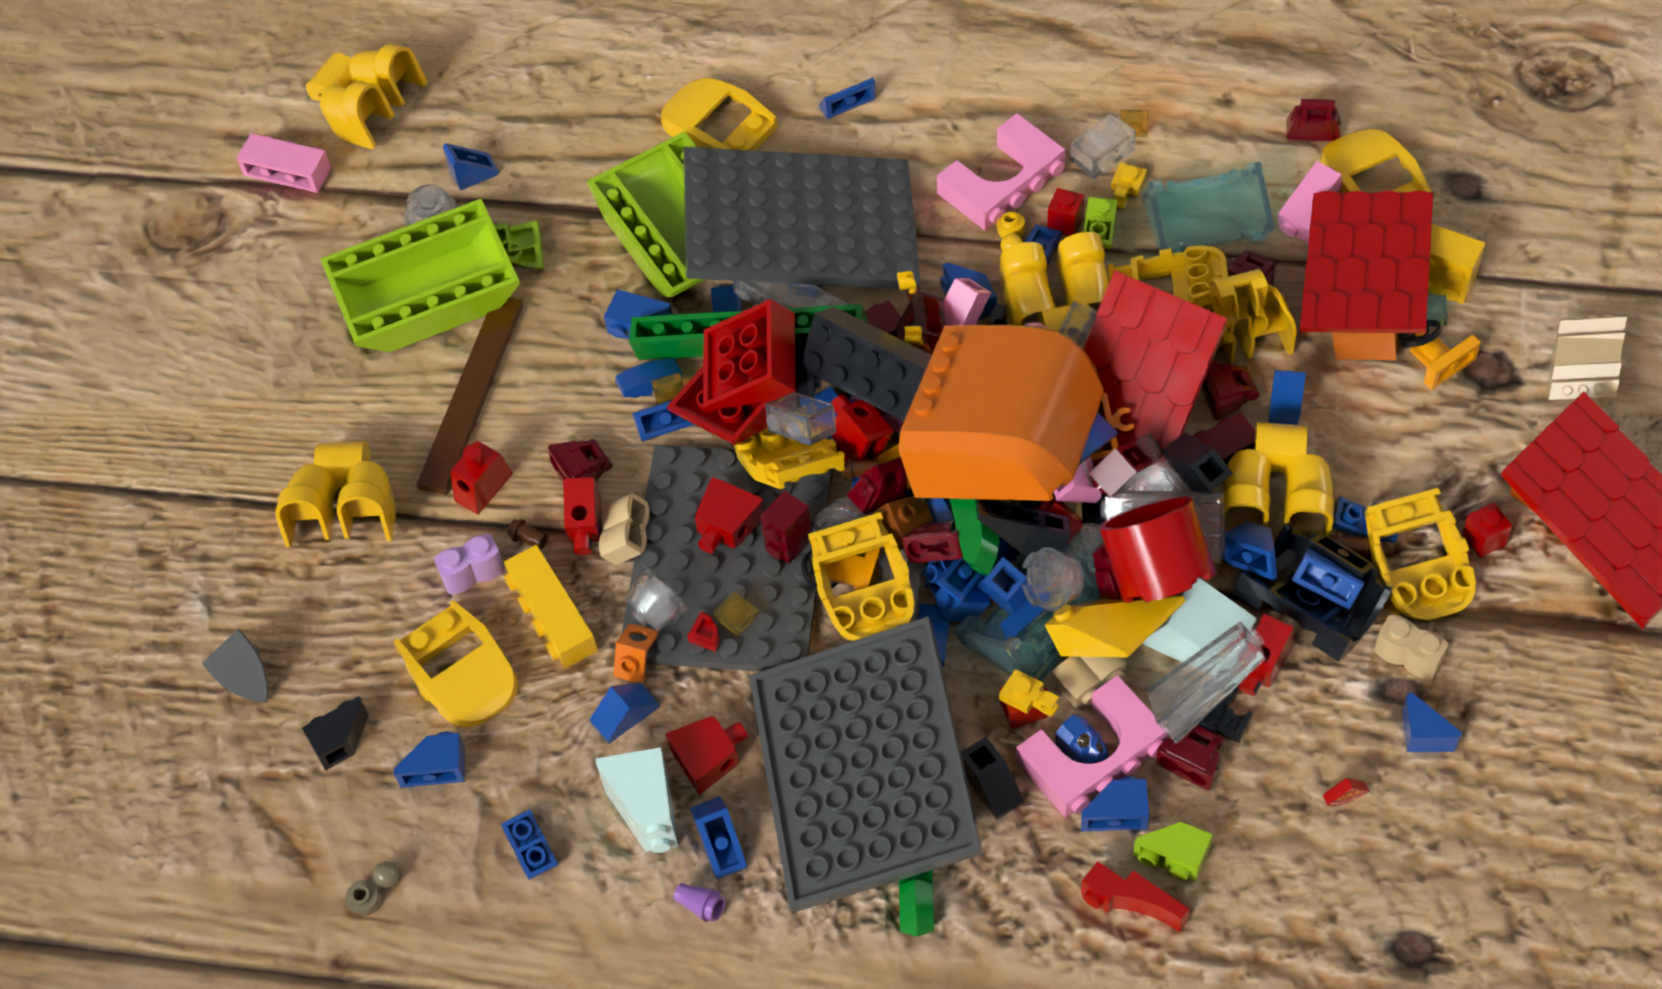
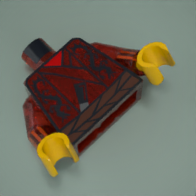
M912 271L897 273L899 289L906 290V295L910 302L897 323V338L932 355L943 328L947 325L943 298L921 292L919 286L916 285Z

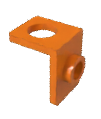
M629 624L616 642L615 677L643 684L645 681L647 652L658 637V631L635 624ZM642 634L647 639L644 641H634L630 636Z

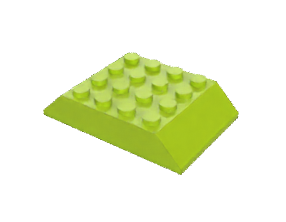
M685 131L587 181V185L606 223L660 296L673 297L706 280L686 278L683 152L684 147H696V145Z
M482 199L320 258L355 346L385 352L395 351L484 317L488 312L501 308L520 285L518 276Z

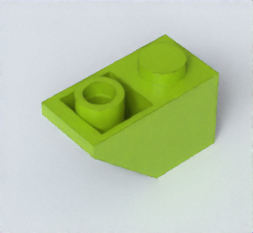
M1088 197L1083 232L1098 233L1101 236L1104 248L1111 249L1113 245L1117 199Z
M1179 822L1137 837L1134 843L1133 857H1136L1139 862L1148 867L1158 866L1165 869L1177 879H1189L1196 882L1211 848L1213 834Z

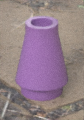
M680 883L674 893L675 902L682 904L704 922L709 920L717 921L725 908V897L721 896L718 890Z

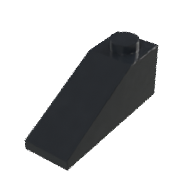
M975 500L977 519L1019 552L1039 563L1059 564L1071 536L1068 516L998 500Z

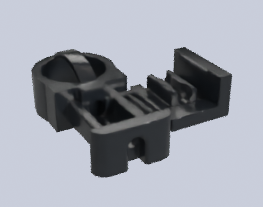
M1216 672L1207 679L1201 694L1203 703L1195 718L1189 716L1188 723L1191 721L1213 733L1218 729V734L1240 743L1252 720L1253 712L1248 711L1243 717L1242 715L1234 714L1230 706L1237 697V680L1229 673ZM1216 682H1219L1213 694L1210 691V686ZM1227 683L1231 686L1233 693L1227 697H1220Z

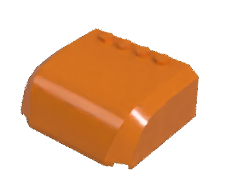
M1021 325L944 326L900 430L899 454L914 497L1051 501L1053 499L1052 493L1061 484L1067 486L1075 477L1104 394L1096 367L1083 348L1069 336L1047 328Z

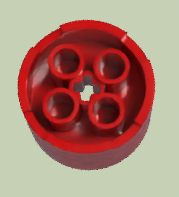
M1173 497L1148 503L1120 513L1099 526L1122 600L1125 603L1133 602V597H1141L1145 602L1176 595L1192 589V585L1197 582L1198 578L1203 576L1204 580H1207L1216 574L1192 497Z

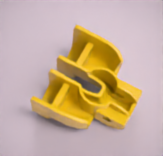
M391 43L384 45L379 50L358 52L352 58L342 53H333L308 81L306 90L311 99L320 101V108L332 131L339 138L352 144L374 149L376 143L364 121L370 114L388 119L394 117L395 114L390 104L402 107L405 103L396 86L399 80L423 87L428 84V81L412 50L405 46Z
M1081 232L1066 237L1059 243L1056 266L1064 298L1067 301L1066 306L1055 307L1052 298L1043 245L1036 242H1023L1004 250L1000 256L999 281L1011 323L1024 326L1025 317L1038 313V322L1049 329L1069 336L1081 348H1084L1094 324L1088 303H1101L1109 284L1104 264L1105 251L1101 236L1096 232Z
M1260 269L1210 281L1209 297L1201 299L1196 305L1228 319L1218 347H1222L1228 363H1233L1235 360L1236 340L1233 335L1234 330L1247 359L1253 357L1256 337L1278 332L1287 354L1294 353L1297 332L1294 318L1284 296L1277 288L1268 285Z
M1256 423L1254 450L1246 449L1236 452L1227 464L1233 474L1223 482L1219 532H1223L1226 512L1232 507L1260 509L1262 511V526L1267 527L1270 512V477L1272 472H1281L1285 477L1282 527L1284 524L1289 523L1290 517L1297 512L1322 513L1325 515L1324 534L1330 536L1334 519L1331 471L1325 459L1318 455L1306 454L1307 425Z
M368 442L319 443L314 451V464H306L292 475L287 487L278 496L275 510L276 520L286 547H292L297 520L318 519L324 539H331L335 513L333 500L338 489H341V491L339 492L337 502V516L345 539H350L354 517L380 516L387 542L393 541L396 519L394 494L389 477L383 467L370 461L371 452Z

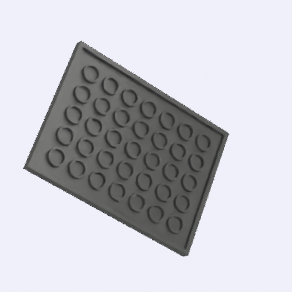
M684 147L686 278L899 289L897 273L912 271L916 288L919 290L921 280L908 160Z
M654 445L645 501L648 502L649 521L645 527L647 544L645 551L636 556L634 560L622 629L623 633L629 624H635L658 631V637L647 652L646 664L761 672L809 656L817 590L806 582L802 574L801 564L804 555L812 550L811 543L809 542L790 564L781 558L775 559L765 549L762 523L760 522L737 548H730L719 543L714 553L709 554L700 549L697 544L702 535L697 532L695 515L713 476L763 498L765 510L785 490L809 506L812 533L823 530L826 527L833 468L824 474H811L801 477L797 482H784L785 488L778 489L754 480L737 458L735 449ZM813 553L810 555L807 563L810 575L814 572ZM701 611L710 615L718 628L720 643L717 652L688 641L687 635ZM642 634L630 636L634 641H644L647 639Z
M929 617L749 675L789 908L794 913L984 854L933 624Z

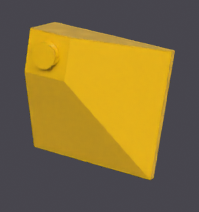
M1169 596L1145 602L1141 597H1133L1134 601L1130 603H1125L1122 599H1100L1074 605H1064L1056 609L1053 613L1054 616L1044 625L1060 656L1128 658L1186 601L1183 596Z

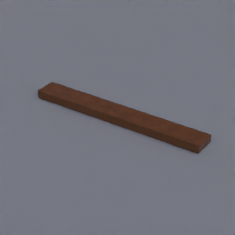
M509 297L501 308L486 314L418 479L417 486L419 490L447 495L452 483L450 472L463 456V450L468 444L523 308L522 299Z

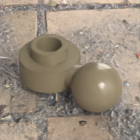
M389 861L381 862L374 868L371 881L359 880L353 883L346 893L348 907L361 916L374 913L382 901L380 890L392 887L398 882L400 876L398 867ZM366 891L365 898L363 900L358 901V895L361 892Z

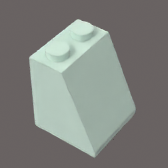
M1198 578L1197 582L1192 585V589L1172 595L1183 596L1186 602L1142 644L1210 675L1216 672H1230L1240 660L1238 652L1241 647H1244L1252 638L1254 631L1251 628L1257 618Z
M661 747L596 758V765L605 793L645 852L662 853L672 847H678L669 775Z

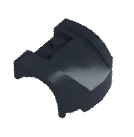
M1289 523L1284 524L1274 542L1277 578L1272 580L1243 571L1236 582L1232 594L1257 610L1267 602L1278 613L1288 615L1297 621L1303 629L1317 634L1312 642L1313 646L1339 662L1359 643L1375 621L1387 601L1392 587L1384 586L1377 579L1378 569L1349 547L1320 532L1314 531L1308 536L1294 531ZM1308 548L1321 554L1365 582L1350 610L1292 581L1293 575Z

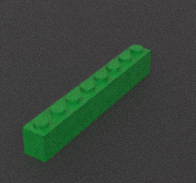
M849 304L787 308L795 313V352L805 350L815 313L834 306L869 324L863 305ZM743 311L632 317L629 344L638 360L703 357L704 330Z

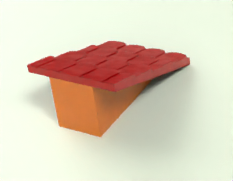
M1419 190L1371 193L1364 191H1352L1349 193L1322 191L1313 194L1300 330L1301 332H1332L1336 360H1397L1398 333H1426L1434 192Z
M1114 270L1083 350L1096 367L1103 390L1107 393L1111 415L1120 407L1130 408L1131 412L1120 416V422L1123 425L1132 423L1134 428L1129 431L1115 428L1118 432L1116 435L1118 447L1135 441L1155 463L1126 491L1150 502H1155L1171 465L1160 451L1183 434L1228 319ZM1104 458L1092 460V463H1093L1094 468H1095Z
M1583 391L1574 402L1503 469L1501 476L1511 486L1509 494L1537 514L1633 620L1644 629L1662 610V475L1650 464L1649 459L1619 430V426Z

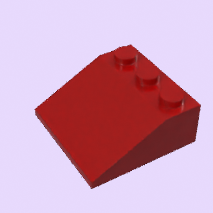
M769 299L704 330V409L711 410L772 402L796 391L795 313L773 299Z
M702 366L668 404L667 409L727 442L737 445L780 421L796 403L798 398L796 393L793 392L772 402L706 410L703 408Z

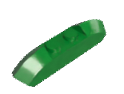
M950 499L963 559L974 571L982 575H989L997 557L999 535L977 519L976 499Z
M933 870L899 880L900 932L918 937L934 931Z

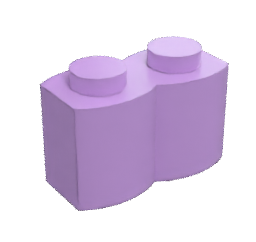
M491 534L474 537L462 547L446 549L434 558L448 594L464 592L475 585L476 582L492 580L505 570L499 550Z

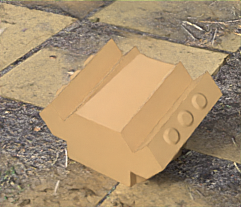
M1626 314L1590 315L1589 317L1574 316L1573 318L1559 319L1547 387L1548 400L1576 399L1583 391L1597 405L1601 403L1609 404L1611 397H1616L1620 381L1619 373L1622 364L1621 354L1625 338Z

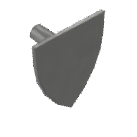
M239 628L202 665L223 687L234 694L252 701L268 702V681L265 667L259 656L260 649L257 645L252 644Z

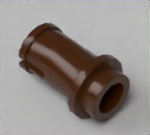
M848 457V460H844L842 478L849 479V482L852 481V478H861L865 470L879 465V458L851 460V457Z
M514 519L507 531V535L511 537L512 541L517 542L519 540L530 546L537 545L539 550L545 547L549 537L547 532L526 524L524 519Z
M1339 532L1329 536L1349 547L1360 556L1367 557L1369 538L1341 536Z

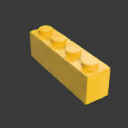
M537 545L504 561L507 574L503 575L504 580L511 592L517 590L520 597L517 600L525 615L528 613L532 614L534 620L531 623L539 638L542 636L546 637L549 643L545 644L553 661L559 659L566 669L598 651L593 634Z

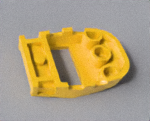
M712 78L697 79L685 85L664 105L661 111L662 127L670 136L674 137L685 131L696 147L757 150L778 128L776 116L747 91ZM727 96H730L733 101L739 104L743 103L750 108L751 113L723 143H720L697 127Z
M1375 129L1356 131L1330 142L1322 151L1320 163L1341 174L1342 188L1338 193L1361 191L1350 176L1396 156L1399 158V163L1403 168L1409 171L1413 180L1391 191L1411 192L1419 190L1431 192L1416 159L1398 141L1384 131Z
M1204 245L1188 246L1184 252L1172 253L1171 248L1159 250V256L1144 259L1143 255L1131 258L1130 265L1114 267V263L1108 265L1109 282L1114 270L1139 281L1140 279L1172 275L1174 296L1195 305L1201 299L1209 297L1210 281L1228 277L1224 253L1218 248Z
M785 416L775 424L734 445L737 458L751 477L758 482L778 489L785 488L784 482H797L801 477L807 475L824 474L831 468L844 471V452H837L834 440H828L827 432L820 428L814 431L811 429L810 422L797 417Z
M1439 488L1369 506L1364 511L1371 558L1378 569L1380 579L1384 586L1392 587L1389 597L1395 607L1404 615L1416 620L1429 621L1456 614L1470 604L1476 591L1473 567H1470L1467 555L1469 551L1468 544L1465 538L1462 539L1455 526L1456 520L1451 511H1444L1437 498L1441 494ZM1437 523L1448 556L1390 571L1380 544V538Z
M881 512L808 534L812 546V561L819 597L834 627L844 639L852 642L911 621L914 612V598L910 586L909 569L906 560L902 558L892 533L888 534L883 524ZM884 546L894 579L834 597L824 565Z
M453 600L450 602V607L401 640L396 638L394 644L397 653L401 654L409 675L414 680L419 693L425 701H430L450 723L461 727H473L486 722L513 701L518 690V680L502 648L494 640L485 625ZM473 631L483 644L431 679L421 666Z

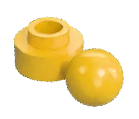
M1007 212L996 221L997 233L1002 238L1000 244L1002 252L1015 244L1023 243L1020 237L1026 231L1025 219L1020 213Z

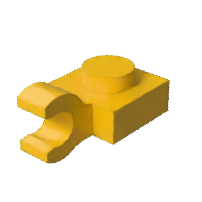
M1119 163L1111 182V190L1115 191L1114 197L1117 199V208H1125L1129 195L1139 196L1147 176V169Z
M1017 669L1013 671L999 693L1000 701L1026 714L1034 707L1044 714L1053 717L1059 708V705L1056 704L1059 699L1057 695L1049 691H1043V682Z

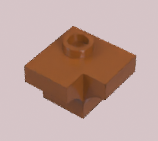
M914 496L889 502L869 514L881 512L883 524L888 534L892 533L899 550L904 549L902 536L918 528L923 522H934L925 498H915Z

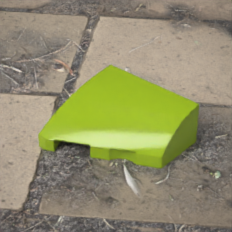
M538 221L509 226L507 222L494 225L511 263L536 270H544L543 248Z

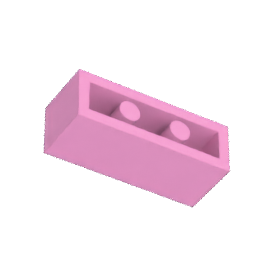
M251 133L237 156L244 176L315 193L319 192L331 170L325 150L318 147L299 145L292 141L286 142L273 139L266 135L260 136Z

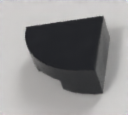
M997 303L987 325H1007L1006 307Z

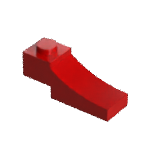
M1097 861L1081 882V895H1083V899L1095 909L1101 908L1107 913L1111 909L1138 912L1155 918L1179 932L1188 922L1189 908L1134 870L1124 880Z

